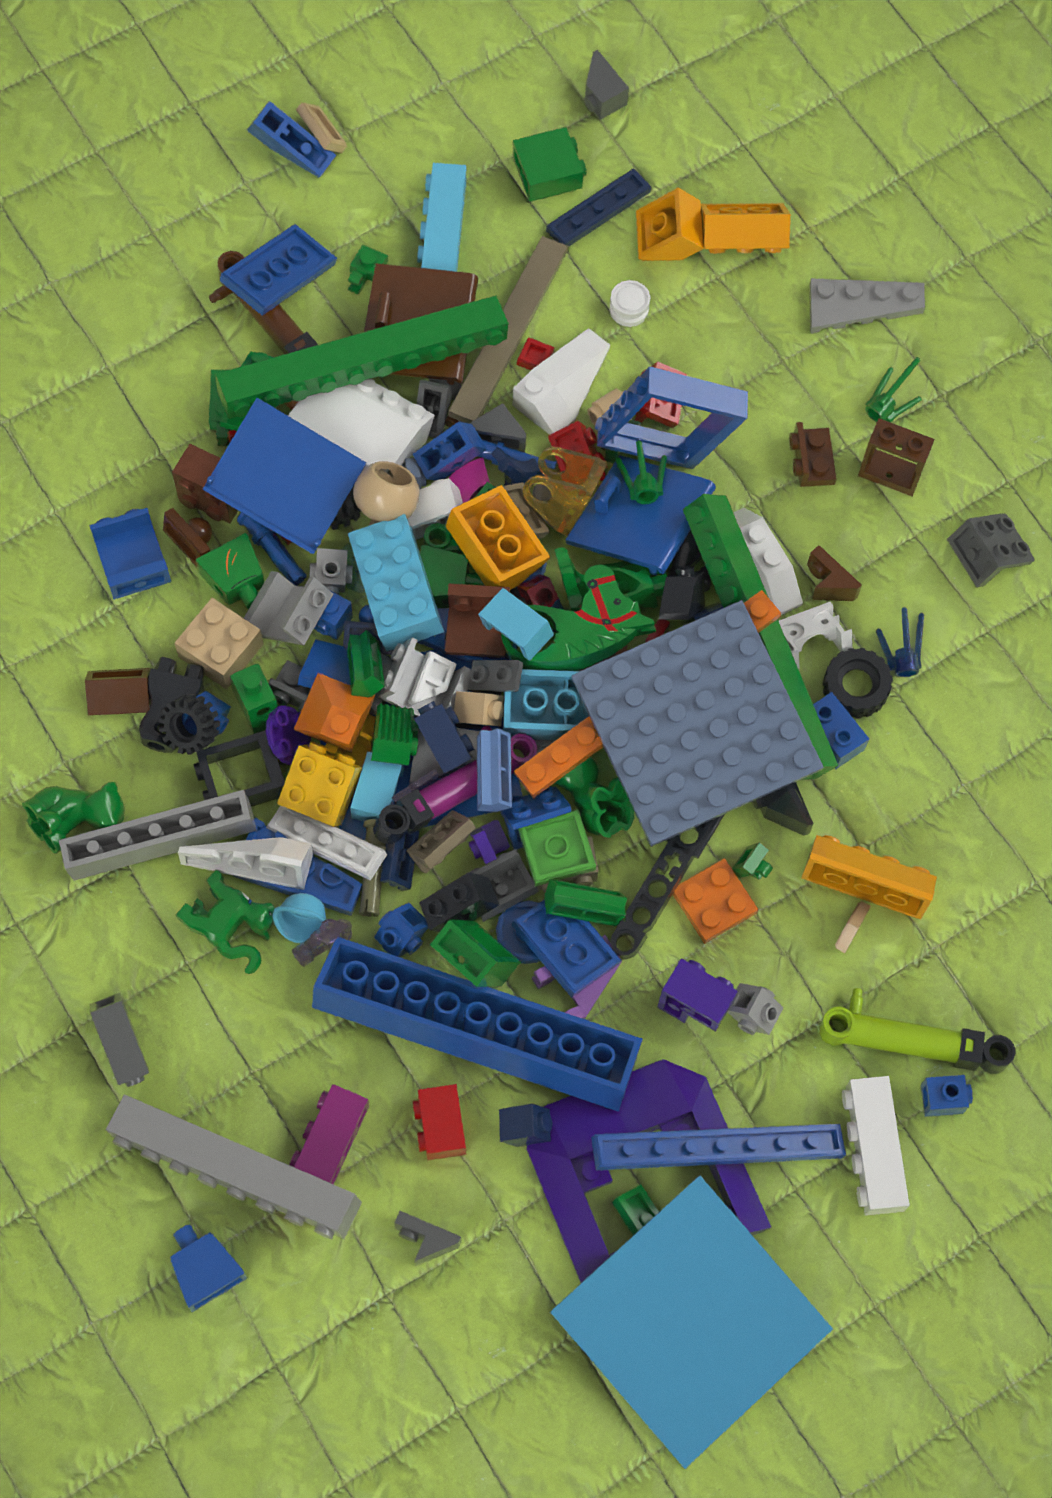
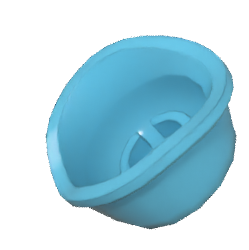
M306 893L293 894L287 897L281 906L276 907L273 911V921L276 928L289 941L311 943L319 940L326 932L328 922L326 920L324 904L313 895Z

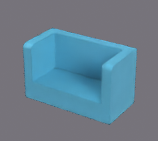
M504 588L478 614L486 629L491 630L492 627L519 646L527 660H531L554 635L549 622Z
M367 751L350 807L352 819L360 821L376 819L382 809L391 805L399 776H403L404 765L371 761L372 752Z

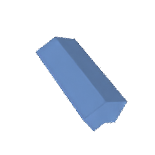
M498 728L491 731L481 730L477 736L478 811L498 812L512 808L511 734Z

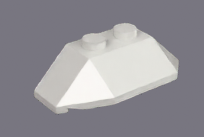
M746 508L733 512L769 599L779 609L781 615L802 606L803 601L793 565L763 517Z

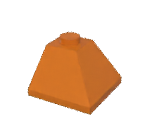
M318 673L294 730L352 753L375 695L372 697L351 695L350 685Z

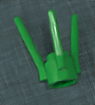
M919 357L913 360L886 393H882L893 373V368H888L874 394L865 404L867 406L865 411L873 421L877 422L878 418L892 422L898 415L922 400L918 396L894 410L896 402L891 397L920 362Z
M638 440L636 447L640 474L636 476L634 482H632L621 458L618 457L615 461L630 491V499L636 500L640 504H651L659 496L663 495L662 484L667 456L663 455L661 457L656 480L652 474L646 472L642 442Z

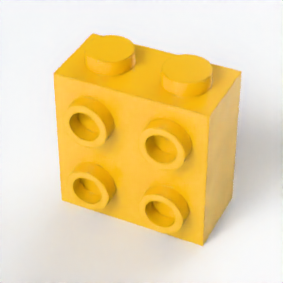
M310 741L309 745H298L277 804L332 827L342 825L363 767L356 765V759L349 755L338 753V756L327 753L328 748L319 743Z

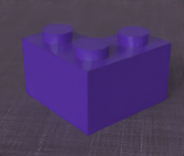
M681 958L662 989L657 1007L683 1023L690 1016L716 1032L735 1000L738 991L733 988L734 985L729 980L721 976L715 978L706 973V969L694 960L687 962Z

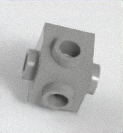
M317 548L316 563H310V576L316 578L326 588L338 595L339 592L345 593L346 583L352 584L353 566L347 565V550Z
M739 983L736 989L738 991L728 1013L739 1022L737 1026L742 1031L751 1035H755L756 1032L770 1035L784 1007L774 999L775 994L769 989L762 986Z

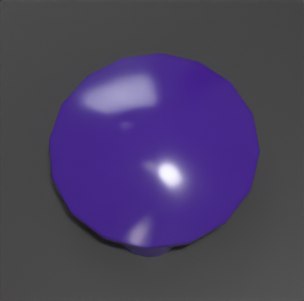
M285 705L276 707L270 712L266 721V736L273 754L282 763L291 766L298 745H309L311 737L294 730L301 711L298 712L296 709Z

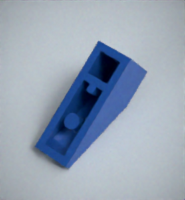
M271 101L261 109L247 128L248 132L268 148L318 178L321 177L336 156L332 151L324 150L315 137Z

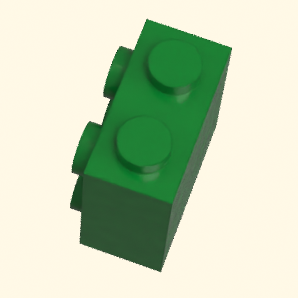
M567 127L513 140L512 157L529 202L583 188V176L587 175L584 160H579L577 156L578 147L574 136L570 137Z

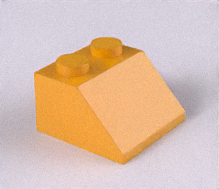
M678 187L636 210L638 257L640 260H684L704 249L701 202Z

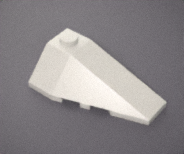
M588 328L533 368L513 388L512 406L549 435L574 423L579 414V409L589 393L590 386L610 349V344Z

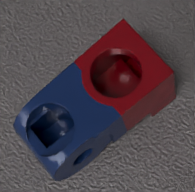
M538 574L516 586L521 597L525 598L528 605L564 609L551 579L547 576Z

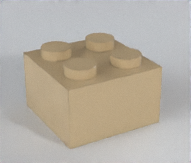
M214 598L209 600L175 641V647L180 659L188 664L202 666L205 672L204 675L226 690L231 685L230 675L243 670L264 645L261 629Z

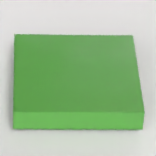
M578 809L518 829L535 886L546 884L549 882V879L561 880L596 870L595 860Z

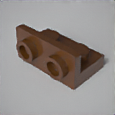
M796 422L794 433L789 435L790 449L795 450L796 459H793L794 476H799L800 487L835 485L837 479L829 428L804 429L803 422Z

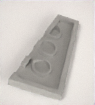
M814 278L810 280V334L820 332L821 329L828 327L839 329L844 328L846 324L856 322L867 324L872 323L874 319L884 317L889 320L922 314L925 309L924 283Z

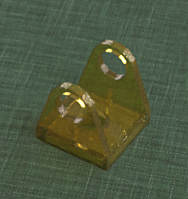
M548 447L542 451L538 458V467L545 476H532L525 482L523 486L524 499L556 531L568 536L591 498L607 462L595 456L559 447ZM549 455L561 457L566 463V470L562 472L552 471L547 467L545 458ZM534 484L546 486L551 492V499L547 501L537 500L532 496L530 487Z

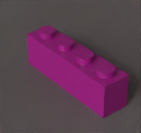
M332 1084L329 1092L323 1091L316 1107L320 1112L315 1122L310 1120L303 1134V1139L306 1142L301 1152L295 1151L289 1166L334 1184L369 1109V1100Z

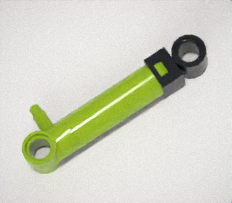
M860 988L853 989L849 1010L844 1007H833L825 1013L819 1025V1034L822 1040L832 1046L849 1044L950 1062L954 1063L953 1067L976 1071L980 1066L985 1072L991 1074L1003 1072L1013 1061L1016 1054L1013 1042L1003 1035L989 1037L984 1043L985 1032L962 1028L959 1032L861 1014L863 991ZM832 1020L840 1021L844 1026V1031L836 1032L832 1030L829 1022ZM989 1049H998L1003 1055V1060L997 1061L993 1059Z

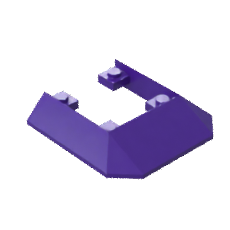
M662 1059L632 1072L619 1112L574 1096H568L544 1106L550 1109V1116L552 1118L551 1142L527 1145L526 1150L580 1283L615 1253L609 1254L585 1196L586 1193L613 1182L609 1170H596L591 1138L595 1134L652 1132L657 1129L661 1131L728 1129L705 1076ZM744 1163L708 1165L725 1205L753 1236L771 1229L770 1222Z

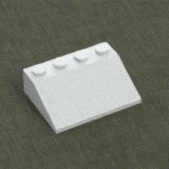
M368 379L357 385L350 384L336 388L329 393L322 392L308 396L304 400L299 401L288 416L367 462L364 466L365 468L372 463L380 461L402 465L405 459L410 458L413 453L426 443L435 415L425 410L421 405L414 404L401 397L397 392L388 390L375 383L374 380ZM389 469L384 470L390 475Z

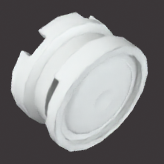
M627 280L617 284L611 292L609 307L614 321L628 327L637 326L644 322L649 312V290L638 281Z

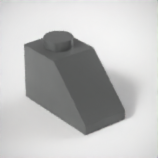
M596 50L592 54L584 102L588 110L594 112L601 120L628 104L629 87L602 54Z

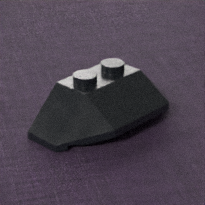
M796 782L752 801L754 807L761 810L765 819L803 836L810 834L814 823Z

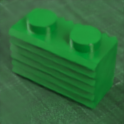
M381 703L377 705L371 761L408 766L410 755L416 756L419 727L413 719L414 709L412 707L407 709L406 706L401 708L394 705L389 707L388 704L383 706Z

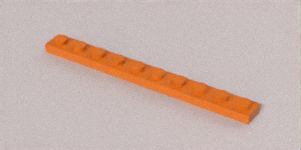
M763 590L744 602L758 633L781 617V612ZM590 716L514 771L515 776L533 798L604 747Z

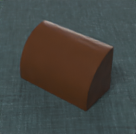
M150 669L88 671L85 678L88 716L147 713L151 705V698L148 692V674Z

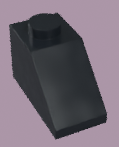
M682 566L677 567L676 571L666 577L659 619L690 620L705 607L704 571H694V567Z

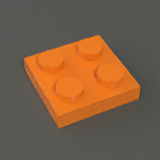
M725 858L680 883L673 893L674 898L704 944L754 916L759 910Z

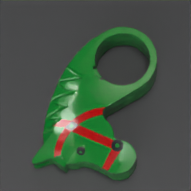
M600 564L589 567L585 572L584 581L588 592L583 598L582 608L579 611L573 612L541 605H528L549 622L550 627L556 632L555 643H552L545 650L536 653L531 660H527L521 652L513 648L511 640L501 634L509 660L523 662L522 669L578 671L618 652L635 636L656 632V628L653 626L655 623L653 619L641 615L638 601L634 602L629 597L623 595L617 585L614 572L609 567Z

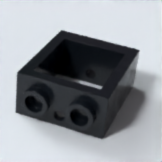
M266 730L202 749L196 753L199 762L193 764L198 781L205 780L208 789L202 791L204 800L218 797L208 764L257 749L261 751L270 782L244 790L250 805L253 807L279 799L285 781L277 757L269 747Z

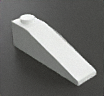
M278 837L179 847L178 855L182 865L211 871L217 870L220 873L304 890L313 852L312 844L308 843L305 839L299 837H290L289 839Z

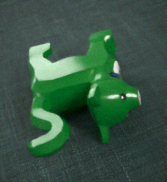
M215 870L206 881L210 886L211 893L218 900L208 912L205 910L204 903L197 898L194 901L193 907L185 903L177 912L176 917L192 932L204 936L209 943L217 948L222 956L228 959L247 957L249 963L244 971L246 974L255 973L262 961L261 954L256 947L246 944L232 947L229 941L244 921L247 922L255 933L268 941L270 939L268 930L273 924L275 906L270 902H253L242 891L224 884L223 875Z

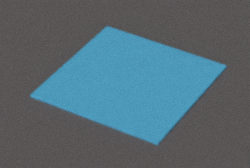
M700 1175L550 1311L684 1469L833 1330L829 1323Z

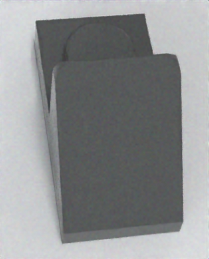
M399 1211L395 1220V1229L400 1230L398 1235L417 1243L418 1239L423 1240L415 1258V1266L460 1247L461 1236Z

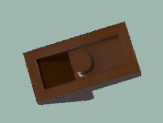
M820 545L811 551L807 566L814 577L823 580L815 587L812 599L854 601L858 598L862 584Z

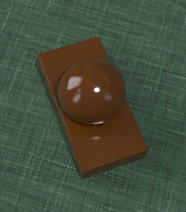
M174 508L164 512L163 531L197 567L196 559L210 552V547L207 543L212 537V528L209 522L198 517L189 519L186 522Z

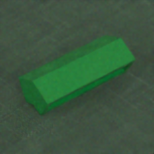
M367 630L360 636L350 634L347 646L351 695L372 697L385 687L379 640Z
M549 879L544 896L546 914L618 926L620 921L626 916L625 904L627 898L621 892Z

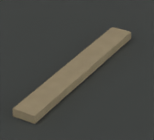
M544 236L541 237L503 308L509 323L507 340L497 345L484 346L481 349L449 409V417L465 423H471L481 417L568 252L567 245Z

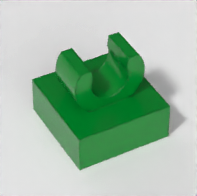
M760 842L747 846L732 867V870L739 878L749 875L754 876L758 880L762 876L767 878L773 867L763 858L769 850Z

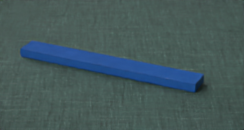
M840 1124L595 1134L591 1138L596 1170L842 1159L846 1156Z

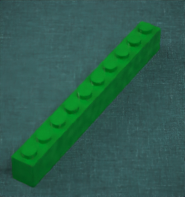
M495 295L217 373V392L228 419L245 417L256 398L275 408L283 403L301 401L311 395L322 392L329 393L336 388L350 384L357 385L364 380L378 376L385 377L392 372L406 368L413 369L427 362L441 361L448 356L469 353L474 349L487 345H497L507 340L509 323Z
M702 494L686 506L683 512L722 606L725 608L741 600L744 603L761 590L767 595L727 496ZM777 619L759 632V636L824 766L823 770L801 780L817 779L839 765Z

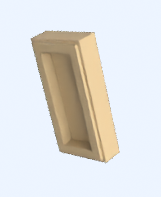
M301 102L296 111L324 150L342 153L347 147L346 142L320 106Z

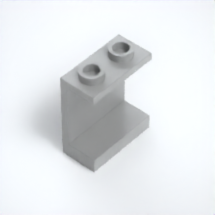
M271 571L244 619L261 629L262 638L305 645L334 593L314 577L310 576L305 586L302 587L293 585L279 572Z
M413 637L402 644L398 643L391 655V659L394 660L390 670H386L383 674L385 687L381 689L378 697L396 707L400 706L403 708L406 706L407 709L412 707L414 709V717L420 716L418 709L432 701L435 702L436 706L444 703L446 708L452 706L454 710L456 691L467 692L471 670L464 666L455 671L446 692L411 705L408 703L425 655L414 649L418 640Z

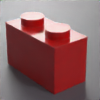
M457 1084L418 1089V1100H412L415 1120H422L423 1131L417 1132L419 1151H426L427 1161L466 1155Z

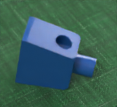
M191 1224L173 1234L181 1250L173 1254L170 1260L185 1302L191 1312L196 1311L248 1279L243 1269L211 1232L198 1238Z

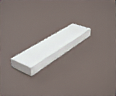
M284 806L279 807L266 827L275 833L277 831L282 833L288 839L290 837L305 839L308 843L312 844V852L370 881L387 856L384 849L337 827H332Z

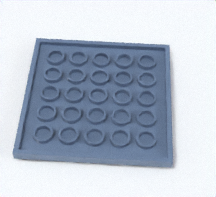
M742 600L572 675L574 685L651 847L815 774L824 768Z

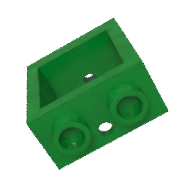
M449 920L430 943V946L476 987H502L521 963L476 921ZM460 956L464 957L463 963L459 962Z

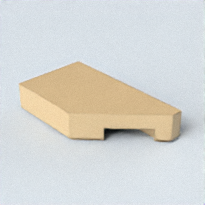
M862 901L858 902L835 944L836 949L846 953L868 913L870 905Z

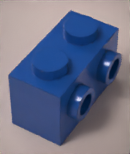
M832 692L813 704L839 765L835 769L865 750L869 737Z

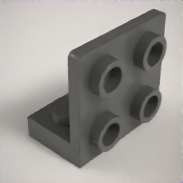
M1005 513L969 518L947 539L976 587L985 586L1002 569L1029 565L1035 561L1029 546L1022 540L1015 529L1014 522Z

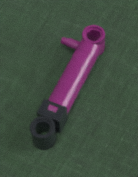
M486 725L481 730L491 731L492 729L489 725ZM519 733L511 737V775L514 774L517 768L537 754L536 742L526 734ZM513 749L520 750L524 758L516 756ZM477 759L420 791L416 789L398 800L396 805L391 804L382 809L373 824L375 837L384 844L396 843L406 831L411 835L427 826L432 819L477 794ZM385 820L394 821L398 829L389 828Z

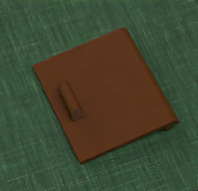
M376 263L364 332L474 302L479 278L473 273ZM467 353L448 356L441 361L420 364L416 368H406L391 374L447 380L449 385H454L455 381L462 383Z

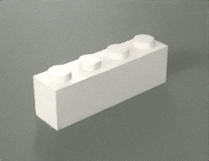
M889 1076L851 1079L846 1086V1090L842 1091V1101L844 1109H849L851 1122H847V1134L849 1141H854L856 1154H852V1167L854 1174H859L861 1187H857L859 1207L864 1206L865 1216L904 1212L910 1205Z

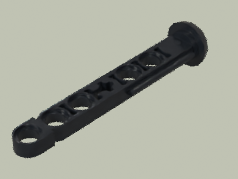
M725 814L692 828L698 832V838L692 844L682 842L681 834L665 840L667 842L665 848L626 911V921H620L611 937L613 951L620 958L629 959L639 952L647 939L646 933L653 929L694 858L699 859ZM678 856L681 866L679 868L674 866L671 869L669 876L673 878V881L670 882L664 876L669 868L666 860L668 858L673 860ZM652 883H664L667 889L665 894L661 897L651 896L649 894V887ZM640 908L647 909L650 912V919L645 924H637L633 921L634 912ZM623 935H629L634 938V946L629 951H621L617 948V941Z

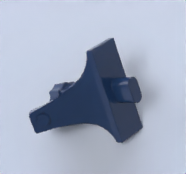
M499 447L492 452V456L499 463V471L504 473V486L524 483L525 487H527L532 482V479L542 470L534 458L528 461H518Z

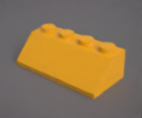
M816 835L802 879L921 920L933 899L937 876L931 875L927 869L913 866L911 868L902 865L899 860L890 856L879 857L873 855L864 847L844 845L835 837Z

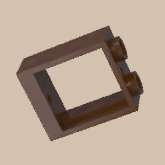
M878 418L868 442L858 476L913 497L935 439ZM877 448H879V449H881V450H884V451H887V452H889V453H892V454H894V455L900 456V457H902V458L908 459V460H910V461L916 462L917 464H914V463H912V462H909V461H906V460H904V459L898 458V457H896V456L890 455V454H888V453L882 452V451H880V450H877ZM886 474H891L892 478L886 477Z

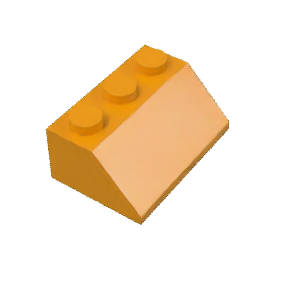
M784 203L701 204L704 249H708V252L725 253V249H737L739 253H752L754 249H765V252L779 253L782 252V248H789L791 214Z
M502 485L451 509L446 528L485 586L510 587L511 590L520 585L550 559V555Z

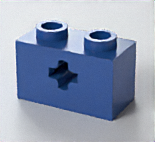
M459 421L413 453V456L426 479L436 481L445 479L487 450L473 424Z

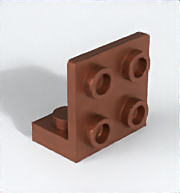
M465 584L448 585L449 612L445 643L446 654L495 658L506 657L501 633L493 627L491 630L486 629L478 614L502 588L510 592V587Z

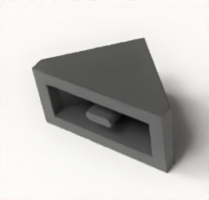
M420 380L417 404L435 415L428 437L436 438L444 432L445 420L452 401L450 386Z
M503 403L469 423L473 424L481 439L495 444L502 442L505 443L504 447L525 453L526 432Z

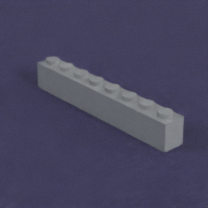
M125 1094L106 1128V1131L114 1137L113 1143L122 1149L130 1151L132 1147L142 1151L141 1156L154 1163H159L160 1159L169 1162V1168L179 1174L187 1176L188 1172H192L199 1176L198 1181L211 1188H216L217 1184L228 1188L226 1193L241 1201L249 1197L257 1201L255 1205L258 1208L271 1214L274 1213L275 1209L286 1214L284 1217L286 1220L301 1227L304 1222L315 1226L314 1231L317 1234L331 1240L334 1235L345 1239L362 1204L355 1193Z

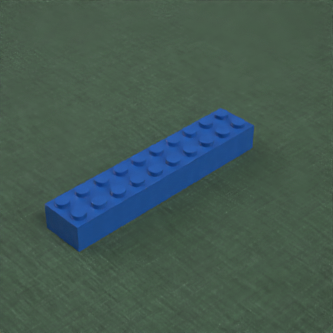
M336 937L313 987L312 1008L618 1112L642 1042V1038L490 987H476L469 980L340 937Z

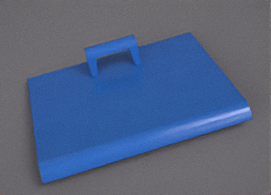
M256 398L214 471L207 478V482L202 490L314 554L367 462L266 402Z
M619 455L632 482H634L636 476L640 474L638 460ZM615 461L565 539L566 544L647 567L652 575H656L658 571L664 574L691 530L683 509L702 494L712 495L716 485L709 479L666 468L662 484L663 495L659 496L651 504H640L636 500L630 499V491ZM645 462L646 472L652 474L657 480L659 466Z

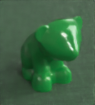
M589 757L554 784L571 792L574 804L579 810L584 829L587 832L596 836L611 838V835L618 833L620 830L627 831L632 826L634 810L618 777L613 778L608 786L596 783L599 772L596 761Z
M108 782L101 789L93 793L84 790L50 786L22 802V807L28 815L26 821L29 827L41 841L46 843L54 854L61 851L59 840L67 838L66 835L83 822L98 830L120 824L124 820L125 807L115 782Z

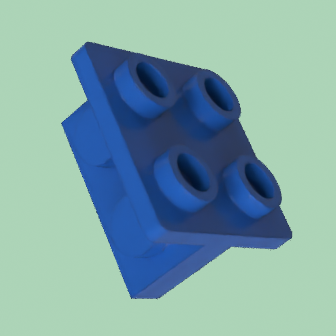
M550 786L535 798L530 794L512 796V808L499 812L504 817L511 846L514 850L523 848L518 832L519 828L569 813L572 810L569 802L557 787Z

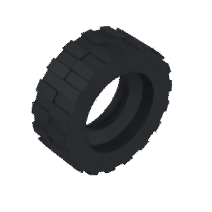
M849 648L845 652L841 651L838 653L837 657H833L830 661L823 679V694L826 696L832 692L852 717L872 716L887 701L893 681L892 675H890L891 669L889 665H886L882 657L876 655V652L872 650L871 652L867 651L865 648ZM851 670L864 671L872 680V689L864 696H853L843 687L842 680L844 675Z

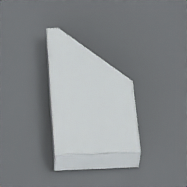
M432 651L427 652L408 703L413 705L446 692L457 664Z

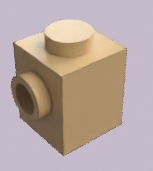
M456 691L454 711L460 721L459 723L501 726L504 713V696Z

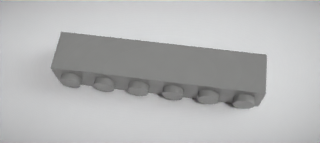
M240 790L61 839L59 844L65 870L75 881L177 853L179 847L209 844L257 831L250 801L245 791Z

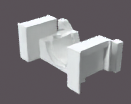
M831 602L779 620L799 670V652L802 651L804 643L815 635H824L829 641L832 640L840 652H845L852 648V629L844 631L840 625L839 615L833 617V605Z

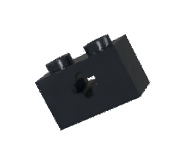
M471 872L464 874L419 902L429 930L440 932L449 920L474 921L500 905L489 877Z

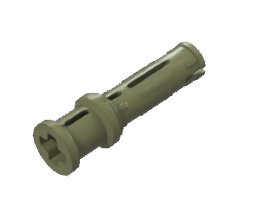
M376 819L365 820L363 827L366 828L365 841L385 850L386 844L380 842L373 832V824ZM383 862L371 881L363 877L360 915L371 917L373 913V916L377 917L380 914L379 905L382 884L380 879Z

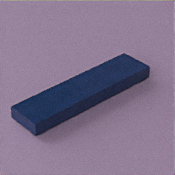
M633 168L548 224L546 232L554 241L569 247L651 193V186Z

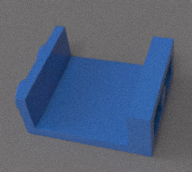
M148 508L141 510L132 509L124 515L115 518H103L95 524L89 525L114 600L171 582Z

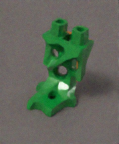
M559 547L554 550L571 611L577 612L582 608L583 598L588 592L584 575L576 571L567 548ZM627 561L602 564L614 572L617 585L623 595L629 597L634 602L638 601L639 606L658 607L656 597L663 595L667 574L650 578L654 575L650 573L649 568Z

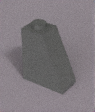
M119 992L91 1003L90 1014L117 1084L125 1083L129 1087L144 1081V1075L149 1074V1068L121 993Z

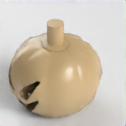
M380 461L366 466L354 484L353 496L355 503L362 513L371 519L369 526L381 521L395 520L403 514L408 519L412 516L419 502L420 489L414 475L405 467L393 462ZM389 469L390 475L384 470Z

